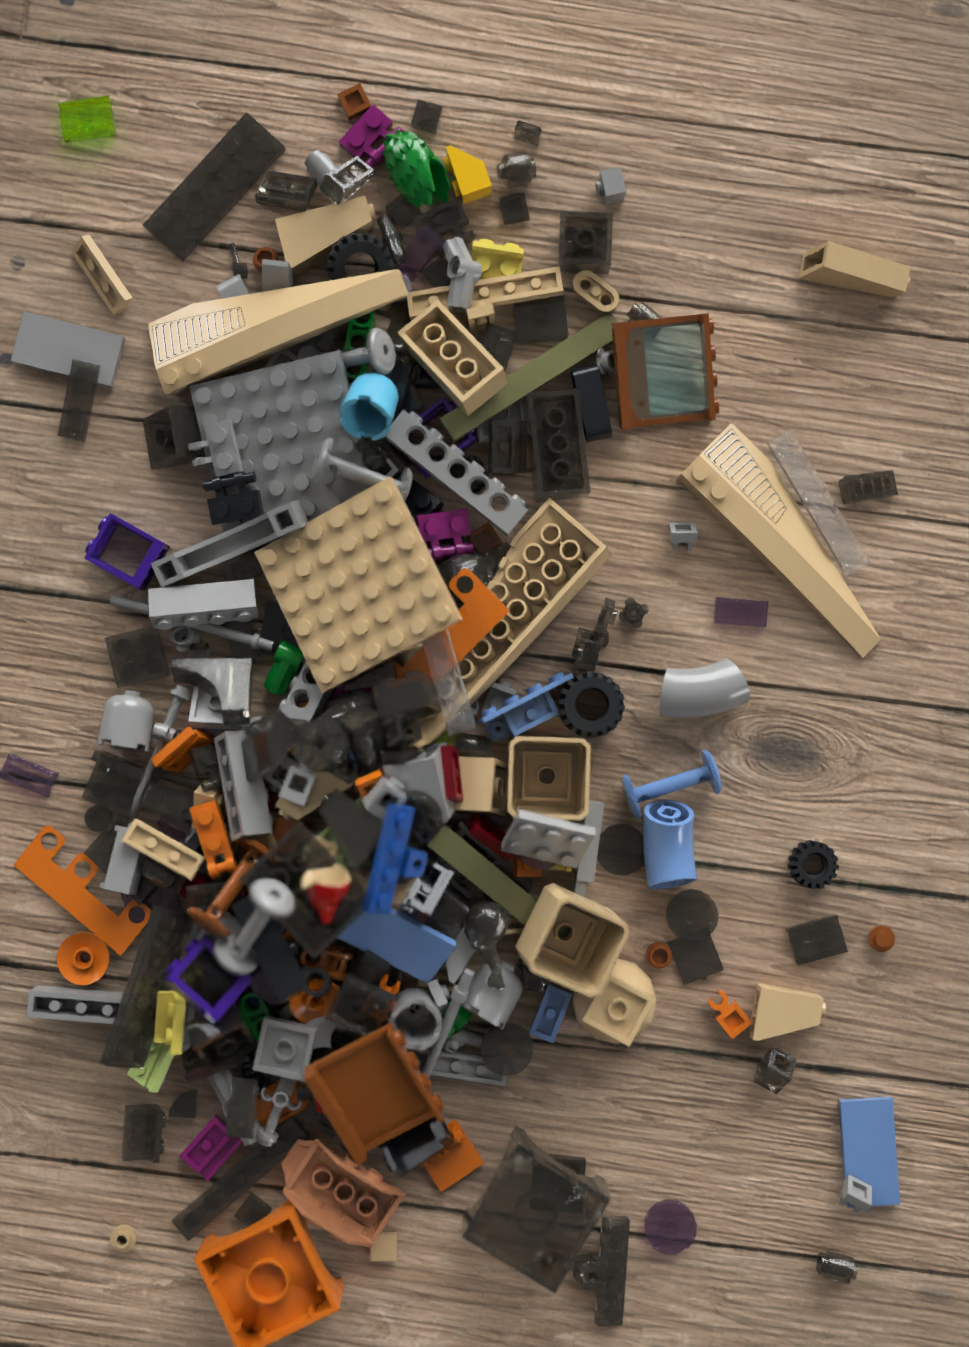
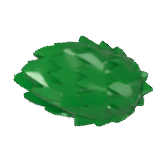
M398 129L395 134H386V141L383 142L385 146L383 155L386 160V171H390V180H394L397 192L401 193L406 200L417 207H422L421 203L425 205H432L433 203L435 205L437 201L446 205L449 202L448 191L451 190V184L446 175V168L434 154V151L413 132H401Z

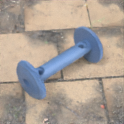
M707 750L701 751L704 766L679 773L640 787L633 788L628 775H624L621 780L622 788L633 817L641 818L638 803L705 781H709L714 793L719 794L722 784L717 765L711 753Z

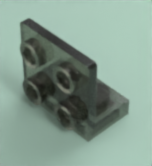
M95 750L91 760L95 761L96 764L82 798L130 817L133 800L146 767L108 751Z

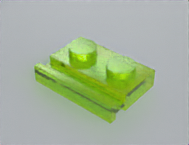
M109 95L58 103L63 140L66 143L117 136L111 106L112 101Z

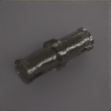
M381 215L377 219V224L383 235V245L388 248L393 264L401 265L408 260V255L402 244L403 237L397 231L392 215Z

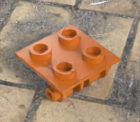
M456 1119L447 1124L455 1143L420 1165L425 1167L440 1192L485 1163Z

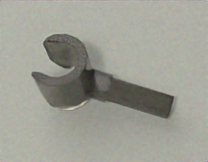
M230 243L234 276L240 274L242 278H247V263H239L235 243Z

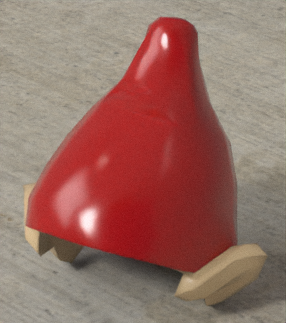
M337 863L331 868L308 870L302 879V888L306 889L308 898L316 908L323 924H330L338 904L344 899L350 887L348 870Z

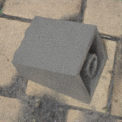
M446 742L423 746L424 749L414 754H408V751L397 750L383 766L386 779L389 780L391 777H394L404 785L402 790H404L407 800L403 805L415 808L410 829L418 828L423 823L432 822L434 825L443 824L450 819L455 811L454 803L446 800L440 746H446Z

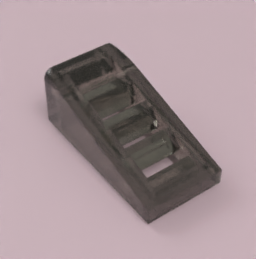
M355 156L325 174L320 190L336 205H339L374 177L376 172L362 159Z
M893 470L848 475L838 482L844 505L898 495ZM880 478H884L886 491L882 489ZM871 480L874 483L875 493H873ZM861 481H863L865 494L862 493Z

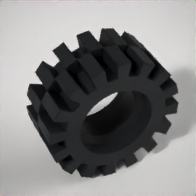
M807 840L805 843H799L797 848L794 847L791 850L793 853L788 857L790 860L788 868L791 870V876L799 884L811 889L824 888L825 884L830 885L832 878H836L837 874H835L836 869L839 870V865L836 864L838 858L834 855L833 849L829 848L828 845L818 841ZM816 854L822 859V869L817 874H808L804 869V860L809 855Z

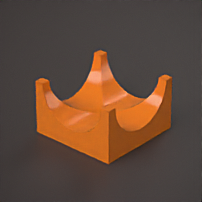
M289 1199L268 1216L238 1232L222 1237H217L215 1232L206 1236L194 1257V1261L235 1347H264L338 1311L340 1308L345 1287L341 1276L334 1278L329 1273L312 1241L306 1218Z

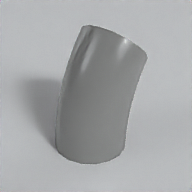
M726 658L698 668H667L662 685L659 713L662 717L694 718L722 713L749 702L750 690L742 672L731 660Z

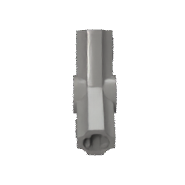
M454 237L453 239L446 240L443 245L448 261L447 275L451 279L447 307L452 311L466 313V309H469L471 306L473 288L481 277L482 267L479 262L472 260L463 239Z

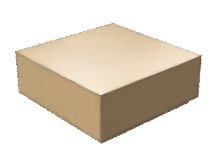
M398 1232L380 1233L371 1247L370 1261H397Z

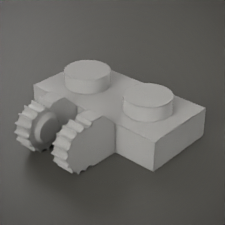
M232 419L204 425L207 440L188 444L189 450L193 451L209 447L211 454L210 457H200L192 460L193 467L213 463L216 476H225L244 471Z

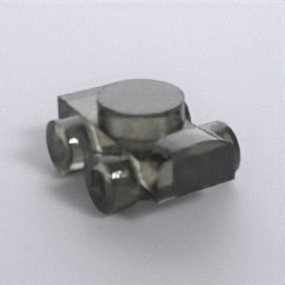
M360 436L355 445L358 452L363 454V465L365 467L369 466L372 471L386 466L384 460L389 459V452L387 449L380 450L378 445L383 444V438L372 441V437Z

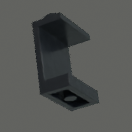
M435 1116L377 1147L382 1149L386 1156L383 1158V1161L389 1172H394L403 1177L454 1144L455 1140L444 1119L443 1122L439 1123Z

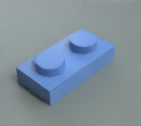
M548 983L529 1029V1034L554 1043L573 993Z

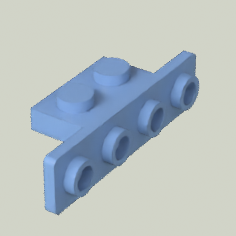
M560 672L548 678L550 681L548 685L542 687L538 683L526 689L528 695L520 699L518 695H514L503 701L504 707L496 710L495 706L481 712L482 718L476 720L478 725H481L501 715L511 736L515 737L560 714L548 690L574 677L572 673L564 676L563 672Z

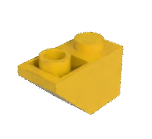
M451 145L447 146L446 157H443V162L447 173L452 172L454 181L451 182L455 197L460 196L462 204L492 195V185L484 161Z

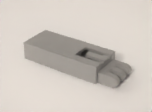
M589 800V814L583 818L582 825L595 827L596 836L575 870L573 892L583 897L585 896L586 883H594L605 805L603 802Z

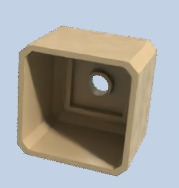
M515 736L509 742L507 811L514 818L520 809L557 819L582 820L589 814L590 744L582 738ZM546 768L551 769L554 773L553 781L548 784L542 783L539 779L540 772Z
M552 883L544 886L515 947L520 958L532 972L592 998L601 993L630 931L627 923L611 909ZM561 926H570L568 936L564 938L558 937V930Z

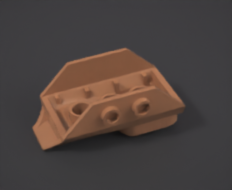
M318 1138L313 1141L297 1139L281 1163L285 1176V1187L282 1193L306 1217V1221L316 1228H319V1226L329 1231L328 1233L333 1239L339 1242L343 1240L351 1245L372 1247L406 1195L405 1192L384 1179L377 1170L373 1168L366 1169L360 1164L357 1165L350 1154L345 1156Z

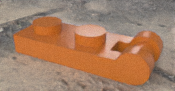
M217 799L189 808L210 877L212 879L221 876V873L227 871L233 873L238 864ZM224 854L225 861L217 863L216 856Z

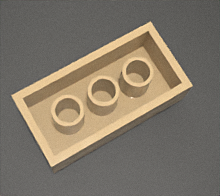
M436 300L397 332L406 351L467 416L508 384L504 368L439 300Z

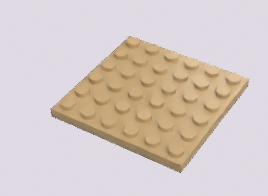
M392 477L382 480L307 522L306 526L292 531L254 552L321 693L331 691L463 620Z

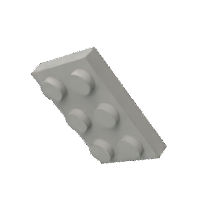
M519 809L501 842V851L577 868L596 836L595 827Z

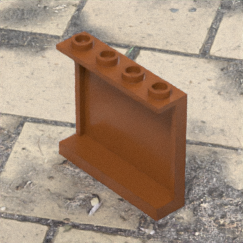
M392 1023L305 1067L304 1080L357 1165L367 1161L368 1150L435 1116L439 1123L443 1122L442 1110L445 1107L439 1094H433L430 1089L432 1084L426 1073L421 1074L416 1055L413 1051L408 1052L405 1047L406 1040L401 1030L396 1031Z

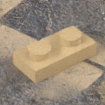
M477 302L472 304L469 309H466L469 333L494 327L495 312L492 303Z

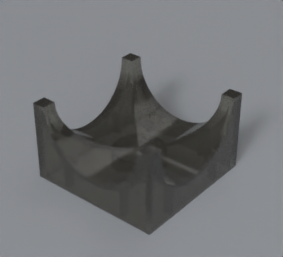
M516 1126L511 1133L504 1157L485 1192L472 1208L468 1207L463 1214L462 1238L553 1293H556L611 1200L606 1179L597 1174L595 1177H588L564 1166L541 1150L530 1140L523 1129Z

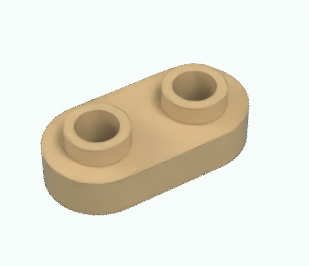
M588 270L580 271L575 275L572 289L576 296L601 314L612 313L616 310L619 303V295L613 287ZM585 282L589 284L590 288L584 290L580 285ZM601 299H609L610 304L603 305Z

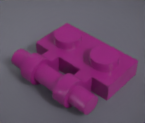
M373 104L339 140V145L357 162L366 155L369 159L363 165L371 172L376 166H380L385 161V156L383 155L384 144L377 150L372 147L380 138L386 141V134H395L398 129L401 132L404 131L398 127L393 133L389 132L388 130L393 126L392 120Z
M468 508L415 516L416 526L424 542L428 541V550L434 561H439L442 557L454 556L455 558L463 557L464 554L473 552L472 542L462 543L461 536L471 535ZM451 538L452 545L439 546L440 539Z

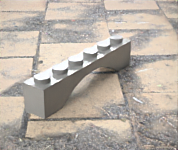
M299 500L293 501L224 533L152 562L151 565L162 588L306 526L308 520Z

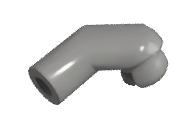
M461 1028L445 1041L444 1048L448 1053L457 1052V1049L464 1044L479 1048L483 1036Z

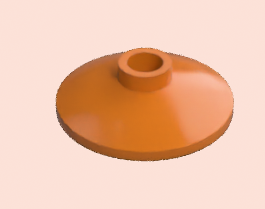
M79 932L69 936L62 942L57 952V966L60 973L66 980L77 985H88L98 981L106 973L110 962V954L105 942L97 935L88 932ZM83 953L89 954L90 960L88 962L82 959Z
M311 979L309 981L311 991L321 990L325 980ZM332 982L329 993L323 997L317 998L303 992L289 1001L290 1010L294 1017L303 1023H308L322 1016H337L343 1006V995L340 988Z

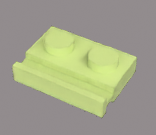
M148 1026L127 1075L143 1087H147L148 1091L158 1093L174 1055L170 1054V1044L154 1042L155 1027Z

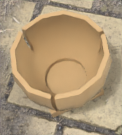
M618 958L599 995L591 998L574 990L572 1005L577 1022L593 1038L614 1044L623 1043L629 1047L633 1039H636L651 1024L657 1001L651 978L634 962Z

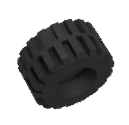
M361 232L360 234L350 233L347 237L339 238L340 241L337 244H333L332 250L327 256L326 270L328 271L329 280L348 278L345 273L346 261L351 255L358 252H365L373 258L375 263L373 273L390 271L392 266H394L388 249L377 238Z
M586 672L575 676L563 686L558 697V710L561 720L569 730L583 737L594 738L608 734V732L617 727L616 725L621 721L622 713L625 711L624 695L620 691L621 688L611 677H607L599 672ZM588 689L599 691L606 700V710L596 720H586L576 710L577 697L581 692Z

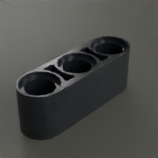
M597 364L572 369V383L586 442L612 437L611 422Z

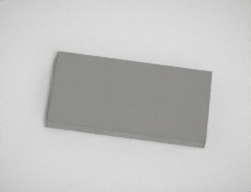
M23 312L11 362L113 388L126 338Z

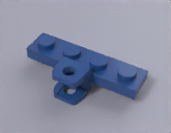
M396 804L387 805L362 911L368 914H390L399 875L416 878L424 873L428 855L423 851L414 850L411 846L407 845L415 811L413 807ZM418 859L419 864L414 868V862Z

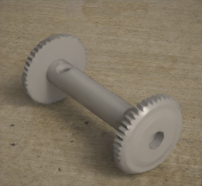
M374 328L369 331L366 347L342 352L345 368L371 362L377 373L379 372V374L383 375L389 374L392 371L396 360L393 342L390 336L381 328ZM305 345L299 351L297 360L321 355L316 347Z
M327 438L322 442L311 471V478L315 483L320 481L325 470L369 487L388 478V476L331 455L333 447L332 438ZM407 467L404 468L398 480L394 479L404 502L408 496L413 477L411 469Z
M271 879L255 881L250 888L249 894L250 899H252L253 904L257 908L238 938L237 936L230 935L225 938H219L216 941L213 950L214 956L225 970L238 975L253 972L258 965V958L252 948V944L271 916L285 918L293 913L295 909L294 897L289 889L278 881Z

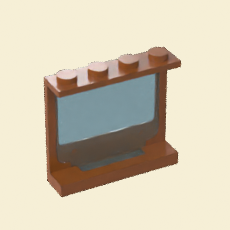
M709 313L611 323L620 429H633V427L705 419L716 420V414L719 413V400L714 398V387H717L718 380L716 371L713 372L712 361L716 360L715 346L711 345L710 335L714 334V322L712 318L709 319Z

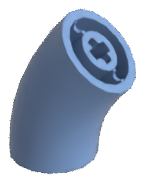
M660 799L648 803L644 808L643 852L648 889L673 888L698 880L693 847L694 813L688 805L679 801Z

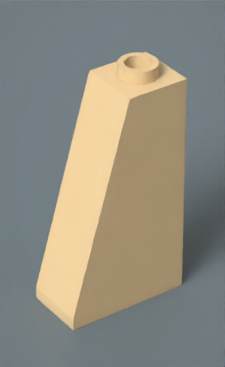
M366 196L277 218L275 222L285 260L289 262L295 276L326 258L328 253L331 252L333 244H337L340 241L339 238L347 237L350 233H368L373 230L372 220L377 218L373 203L367 204Z
M827 241L803 253L799 279L894 297L906 292L910 284L909 273L911 267Z

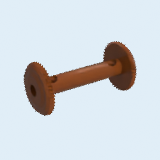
M249 837L236 841L237 845L246 855L206 913L194 907H190L188 910L189 917L198 926L219 938L229 936L230 932L219 921L259 862L271 868L277 865L275 855L264 845ZM253 859L254 862L249 863L248 860ZM217 911L218 915L214 916L212 912Z

